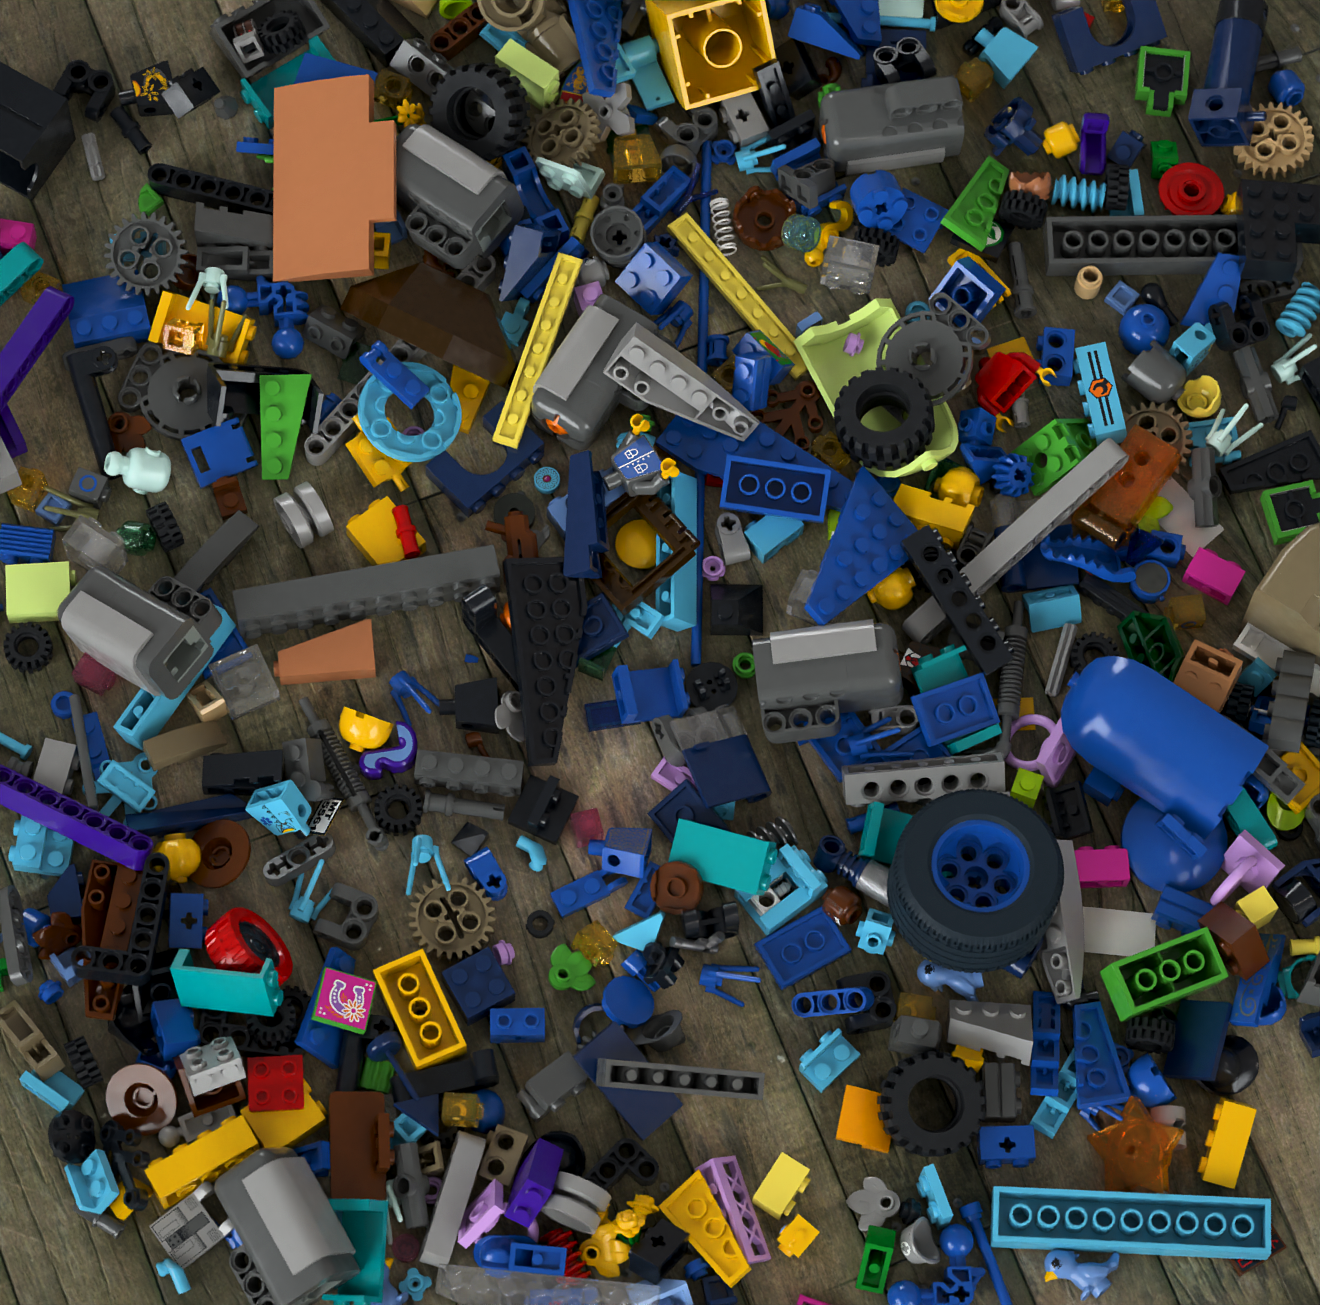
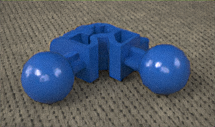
M262 275L256 278L258 292H245L240 286L228 285L229 307L225 310L240 315L250 307H259V315H269L274 311V325L279 327V330L273 335L271 342L275 354L281 359L290 360L296 358L304 348L303 336L294 326L306 324L307 312L309 311V304L306 302L309 296L306 292L295 291L294 286L289 282L271 283L265 280V277ZM221 290L219 291L216 299V304L219 308L221 307L222 302ZM282 297H287V298H285V299H286V312H284L283 298H282Z
M951 1224L945 1227L940 1234V1248L949 1257L950 1267L943 1271L944 1281L948 1286L944 1282H933L929 1289H919L912 1281H896L888 1290V1304L969 1305L974 1298L975 1286L980 1278L985 1275L983 1267L971 1268V1266H966L965 1256L971 1252L974 1244L971 1231L964 1225ZM957 1291H960V1295L965 1296L961 1302H959L958 1297L953 1296Z

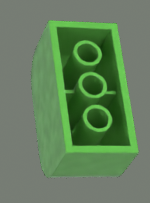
M1208 927L1111 963L1099 972L1120 1022L1142 1016L1160 1007H1165L1195 995L1229 977Z

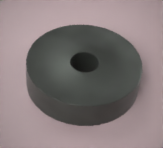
M510 493L502 496L496 502L493 512L494 522L504 525V517L508 516V512L523 511V515H528L529 529H531L535 521V507L528 497L519 493Z

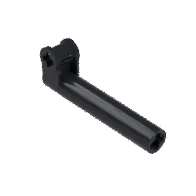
M100 346L91 350L70 354L66 357V362L100 474L108 477L109 481L120 478L122 475L110 476L104 470L107 454L116 451L96 381V377L110 374L117 369L119 364L118 358L114 350L108 346ZM107 355L109 358V364L104 365L102 362V356Z
M370 1014L364 1035L344 1029L335 1091L358 1092L366 1044H370L376 1037L380 1036L378 1030H382L383 1026H387L388 1029L384 1033L396 1031L389 1017Z

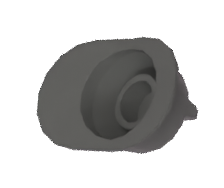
M671 1010L663 1014L651 1016L642 1026L625 1030L626 1035L635 1046L648 1044L657 1052L668 1051L684 1043L686 1040L680 1025L683 1017L679 1010Z

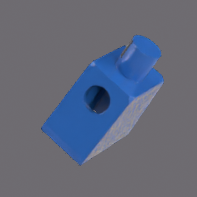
M609 828L605 840H589L588 855L602 856V869L605 871L643 878L652 851V829Z

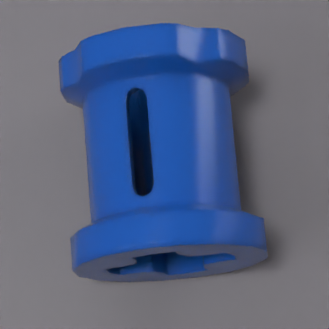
M714 334L707 337L709 356L706 359V363L708 365L716 367L728 365L727 345L730 341L728 336Z

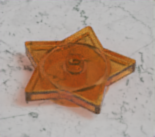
M1130 1096L1120 1114L1123 1117V1121L1117 1120L1114 1125L1087 1136L1088 1141L1105 1162V1191L1126 1192L1136 1186H1141L1159 1193L1168 1194V1167L1172 1159V1151L1183 1136L1184 1130L1155 1123L1139 1097Z

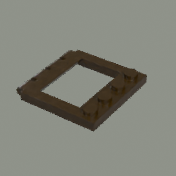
M625 492L606 508L607 529L634 508L673 551L672 554L634 586L604 553H599L602 578L591 579L624 616L696 555L694 550L700 545V541L690 530H687L684 523L672 513V510L660 497H657V494L631 497Z

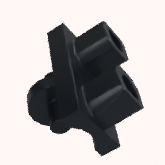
M660 942L646 944L643 956L647 960L649 967L643 980L647 984L656 981L663 990L673 986L677 980L674 972L680 970L685 962L678 954L680 948L663 947Z

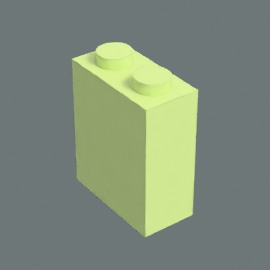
M510 38L495 56V64H498L499 68L505 67L510 70V77L517 76L521 81L519 86L525 88L527 96H524L526 101L541 111L542 107L547 109L551 102L555 104L560 96L559 70Z
M69 561L5 565L6 611L9 623L59 621L57 609L72 591V586L77 585L76 570H71Z

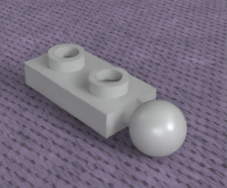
M232 1104L195 1118L192 1112L178 1117L180 1127H163L158 1135L159 1142L164 1147L171 1148L176 1146L182 1137H185L187 1145L197 1141L196 1137L202 1132L209 1129L214 1131L222 1126L221 1123L225 1119L236 1116Z

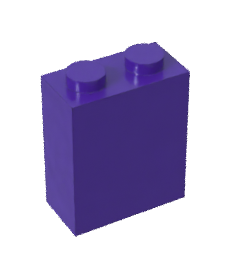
M541 1138L537 1140L515 1175L504 1213L505 1217L527 1228L530 1227L553 1191L564 1149Z

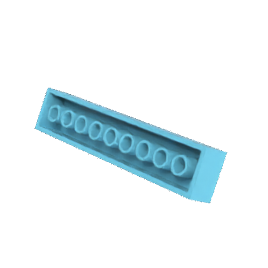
M994 1186L991 1193L990 1246L996 1248L1267 1260L1271 1255V1199Z

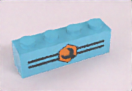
M1101 342L1075 348L1077 358L1073 359L1075 374L1080 373L1081 380H1078L1077 384L1080 396L1085 395L1086 402H1082L1085 417H1090L1092 422L1087 424L1090 439H1096L1097 447L1108 438H1111L1116 443L1128 441L1106 343Z

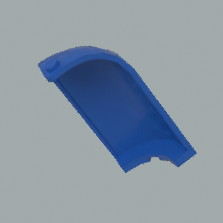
M1119 656L1096 658L1086 665L1080 674L1075 672L1067 683L1071 688L1065 696L1060 714L1063 732L1072 748L1088 763L1165 814L1177 815L1185 823L1184 826L1203 839H1206L1221 821L1228 805L1234 803L1243 790L1241 786L1250 774L1254 773L1269 748L1267 744L1155 670L1133 659Z

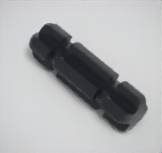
M993 16L988 21V24H984L972 36V39L963 44V51L968 56H973L978 51L977 49L982 47L974 39L984 27L993 35L1002 28L1003 22L998 17Z

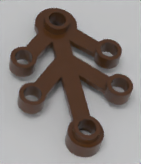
M806 380L800 382L795 390L781 393L769 390L768 397H776V400L773 402L767 400V406L770 408L778 406L779 403L795 402L791 408L766 413L762 410H755L751 414L754 417L761 416L763 419L760 422L763 424L781 421L774 431L783 437L792 426L795 439L794 444L797 445L800 441L805 442L806 446L800 448L807 452L810 442L804 435L800 412L806 407L809 417L808 429L810 432L819 433L822 431L823 419L818 415L816 402L820 398V391L813 381ZM809 389L812 391V393L806 395L803 393V391ZM818 422L820 423V426L813 427L811 423Z

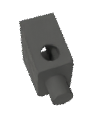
M901 1015L891 1026L888 1051L910 1055L931 1051L940 1052L943 1034L940 1022Z

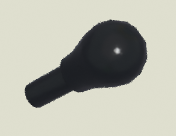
M1147 283L1141 290L1142 300L1146 304L1154 305L1161 309L1168 317L1171 327L1178 323L1179 320L1168 307V302L1161 286L1157 283Z

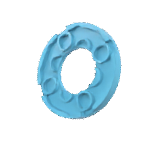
M401 362L430 388L425 398L430 402L433 409L434 421L432 426L426 432L417 436L404 435L396 431L385 416V404L393 392L374 375L368 379L359 397V422L367 439L383 454L405 462L427 461L442 453L454 441L461 425V404L457 393L453 392L446 382L447 379L439 372L423 364Z

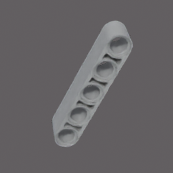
M460 1130L458 1131L429 1220V1226L424 1236L418 1261L446 1269L481 1161L486 1139Z

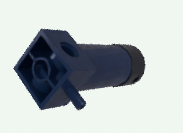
M1220 0L1204 87L1203 89H1194L1188 120L1202 147L1250 146L1254 122L1267 119L1265 111H1253L1249 103L1261 41L1264 37L1269 12L1268 5L1264 0Z

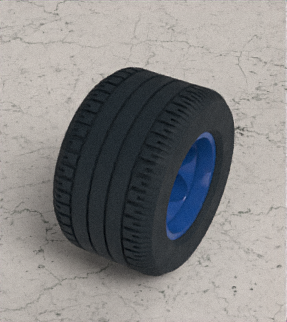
M966 789L965 791L950 792L934 799L916 812L901 833L887 879V898L890 913L897 929H899L906 942L918 954H922V957L927 958L928 961L931 960L932 963H936L938 966L941 965L943 968L953 969V971L958 972L964 971V973H984L985 971L999 970L1019 961L1030 953L1047 931L1061 898L1064 884V864L1061 849L1054 833L1051 832L1052 830L1045 823V820L1040 815H1037V812L1033 811L1031 807L1029 808L1027 804L1018 801L1017 798L1014 799L1012 796L1009 797L1008 794H1002V792L986 791V789ZM969 854L970 856H972L973 860L966 861L961 857V855ZM987 862H996L999 868H991ZM949 871L954 875V878H946L942 875V872ZM969 884H970V885L977 884L978 887H977V888H976V887L971 888V887H969L968 885H969ZM1002 886L1007 890V893L1000 894L995 890V887ZM952 896H956V897L960 898L962 902L958 901L957 899H955V898L952 897ZM976 904H984L987 907H976Z

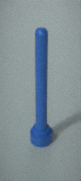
M979 1201L959 1208L962 1220H966L967 1224L970 1223L1001 1305H1013L980 1220L982 1219L981 1213L983 1210Z

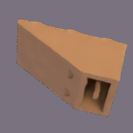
M1195 639L1173 683L1218 713H1221L1241 675L1243 661Z

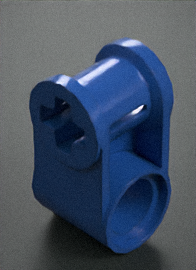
M488 847L463 860L472 878L477 881L481 889L484 888L486 890V897H491L492 901H499L506 896L508 892L506 877ZM494 882L496 885H500V887L495 888L490 884Z

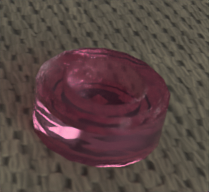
M402 1234L394 1240L392 1252L398 1261L409 1263L418 1257L420 1245L413 1235Z

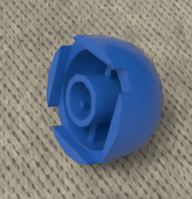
M1139 304L1128 309L1122 317L1118 329V335L1123 342L1122 345L1134 355H1140L1143 350H1151L1153 347L1149 344L1154 339L1164 347L1170 334L1168 317L1161 309L1150 304Z
M1148 1053L1142 1055L1131 1064L1127 1072V1080L1131 1099L1134 1103L1139 1100L1145 1107L1153 1108L1168 1105L1177 1099L1171 1086H1167L1168 1083L1165 1080V1076Z

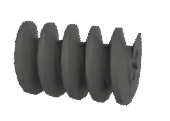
M780 816L775 818V824L771 821L766 822V829L758 826L756 833L753 831L747 832L749 837L777 843L775 849L778 852L779 845L784 846L789 840L798 845L796 833L790 822Z

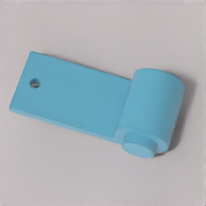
M648 35L620 44L637 72L632 81L646 111L675 103L673 94L657 62V53H659L657 40L655 38L651 39Z

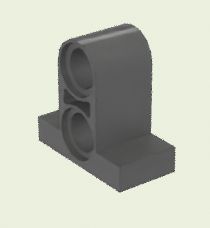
M826 158L818 159L795 170L786 164L779 167V190L809 209L817 207L818 196L836 187L834 161Z

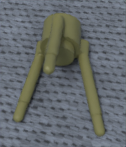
M210 299L208 336L205 344L208 345L206 353L226 358L228 351L233 352L245 318H248V315L243 316L231 340L228 341V336L221 334L227 302L225 300L221 302L216 332L214 333L215 301Z
M49 486L43 487L45 491L82 507L78 508L77 511L46 505L44 507L46 511L76 517L75 523L80 524L50 526L48 529H54V531L58 532L82 531L87 533L89 528L96 529L99 509L93 508L94 504L85 503Z

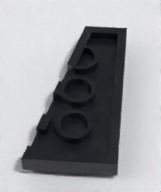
M1309 430L1219 469L1218 474L1230 495L1296 484L1309 480H1319L1320 446L1312 431Z

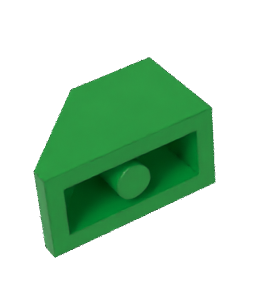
M869 1225L855 1288L883 1294L894 1249L895 1230Z

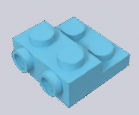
M21 815V820H15L13 835L17 836L16 846H10L8 858L9 861L13 862L14 870L61 877L66 868L71 864L75 841Z

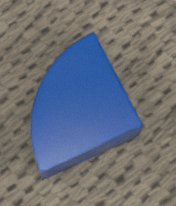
M631 104L626 106L630 116L634 118V123L653 126L657 122L658 117L650 111L647 112L646 109Z

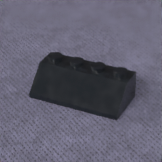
M321 0L385 68L390 66V62L404 40L412 38L424 40V36L389 0Z

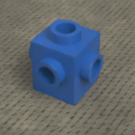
M981 407L962 410L958 423L959 441L964 444L992 446L997 418Z

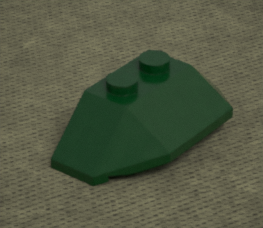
M1139 611L1131 612L1117 626L1129 659H1133L1155 670L1171 682H1174L1185 655L1170 618Z

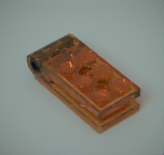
M1137 424L1133 426L1120 445L1130 456L1128 462L1077 508L1071 520L1073 525L1114 551L1119 549L1123 543L1125 544L1183 459L1176 448ZM1150 459L1146 465L1139 466L1142 460ZM1135 480L1131 487H1125L1128 481Z

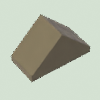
M434 1141L419 1147L418 1155L421 1173L427 1177H443L444 1164L440 1141Z

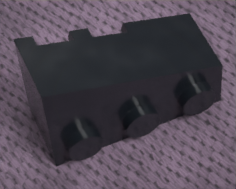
M283 749L232 754L211 753L208 756H203L202 790L204 795H226L231 793L233 795L252 796L256 789L285 781Z

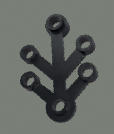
M109 1120L100 1130V1139L103 1144L102 1150L105 1151L109 1163L111 1154L113 1155L111 1170L117 1185L119 1176L122 1179L126 1190L123 1196L124 1204L131 1210L143 1211L148 1204L149 1195L145 1189L136 1188L128 1163H132L135 1167L146 1168L150 1162V1155L148 1152L141 1150L135 1152L123 1151L121 1147L122 1142L126 1145L137 1147L141 1143L142 1133L135 1129L125 1131L119 1122Z

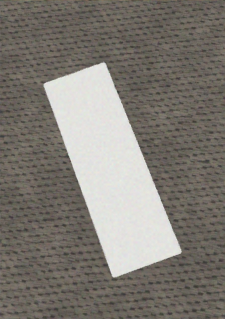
M1131 443L1127 446L1128 450L1139 448V445L1136 443ZM1152 457L1148 460L1151 463H1157ZM1128 469L1123 472L1118 471L1112 478L1131 497H1133L1138 487L1148 484L1146 477H1143L1140 483H1138L1136 474L1130 479L1127 478ZM1165 475L1161 476V483H1158L1156 477L1152 478L1151 483L1158 485L1157 496L1167 499L1173 505V510L1167 516L1158 519L1159 525L1168 533L1183 535L1182 545H1186V551L1194 557L1199 547L1204 548L1224 531V528L1220 524L1217 527L1210 528L1195 527L1194 500L1190 498L1189 494L1172 477L1169 480Z
M1083 906L1084 952L1132 956L1155 947L1156 921L1151 919L1153 913Z

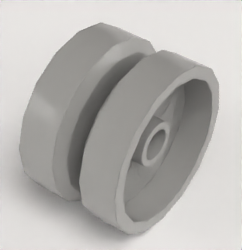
M307 481L294 487V497L285 492L273 499L284 527L300 549L314 542L313 532L323 537L334 531L333 523L323 502Z
M559 1171L553 1188L554 1193L550 1194L541 1211L551 1219L569 1228L587 1234H595L601 1222V1218L596 1212L606 1211L611 1195L588 1180Z

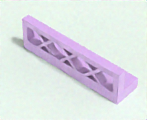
M736 1156L712 1158L696 1167L695 1171L699 1169L702 1172L749 1265L770 1260L771 1256ZM724 1164H728L732 1174L731 1177L726 1174L723 1167ZM733 1190L739 1194L740 1203L735 1200ZM742 1216L748 1220L749 1229L744 1226ZM751 1243L757 1246L759 1255H754Z

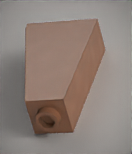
M371 619L362 620L278 651V661H273L274 676H280L281 685L376 677Z

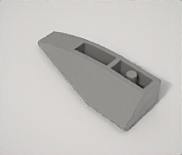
M637 322L621 339L603 370L605 375L644 402L742 442L759 425V421L720 384L680 352Z
M1057 840L1064 864L1063 890L1038 952L1057 1004H1063L1080 998L1083 977L1084 916L1073 840Z

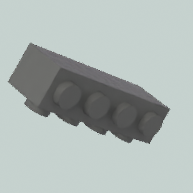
M417 749L414 781L415 784L426 788L443 787L453 791L470 790L480 794L497 793L507 797L520 796L524 761Z

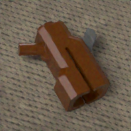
M523 511L508 512V516L504 517V525L488 520L485 527L487 531L500 534L502 540L506 542L507 556L504 560L519 558L520 556L521 558H539V549L550 537L548 525L542 531L529 529L528 515H523ZM502 561L503 579H504V585H506V582H505V574H504V566H503V561Z

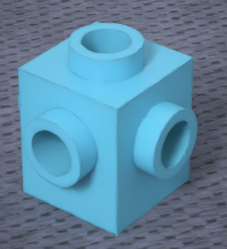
M869 908L866 921L860 920L855 935L860 937L858 948L864 949L870 954L883 955L886 946L892 947L896 931L891 930L894 922L891 914Z

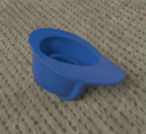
M487 1235L475 1244L473 1250L474 1260L489 1276L497 1279L506 1278L512 1274L523 1273L508 1271L511 1242L537 1243L532 1238L523 1235Z

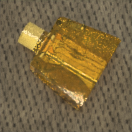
M635 130L634 134L614 138V184L657 181L661 178L662 161L650 135H637Z

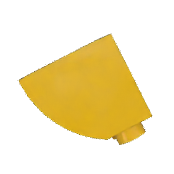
M645 0L652 38H655L659 45L658 56L676 98L685 110L759 90L753 68L774 58L776 59L765 0Z

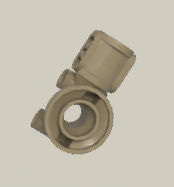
M477 0L482 16L490 25L502 31L518 32L524 40L528 41L525 44L527 50L559 70V80L567 77L571 70L581 62L573 22L565 14L567 8L562 0H526L525 5L521 8L516 6L513 0Z

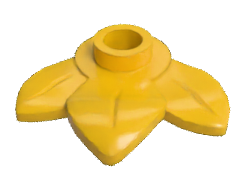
M605 1223L598 1226L596 1233L592 1234L591 1238L586 1239L580 1245L579 1251L581 1250L582 1254L579 1257L582 1261L586 1260V1265L594 1266L601 1275L611 1278L620 1276L618 1264L625 1262L629 1258L628 1253L631 1246L617 1240V1233H614L613 1230L614 1227L611 1226V1223ZM588 1249H594L597 1252V1256L591 1257L588 1254Z

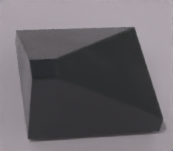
M467 822L451 843L468 856H471L478 852L488 840L489 833Z

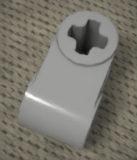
M1025 0L1001 1L999 16L1016 34L1027 39V35L1036 29L1040 30L1044 27L1040 15ZM1006 5H1013L1016 9H1010Z
M730 512L721 514L718 517L714 531L724 566L750 560V549L744 537L739 518ZM726 524L728 528H732L731 531H728L723 525Z
M896 705L888 708L868 710V714L871 715V725L880 721L879 718L882 720L888 716L892 717L890 722L869 732L871 735L897 727L901 728V732L890 736L907 735L918 728L919 720L912 705ZM904 716H909L914 722L904 724L900 719Z

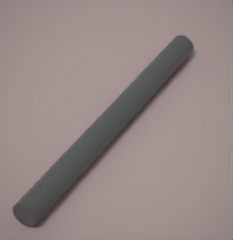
M73 694L69 697L86 802L87 807L96 810L98 809V802L81 701L78 694Z

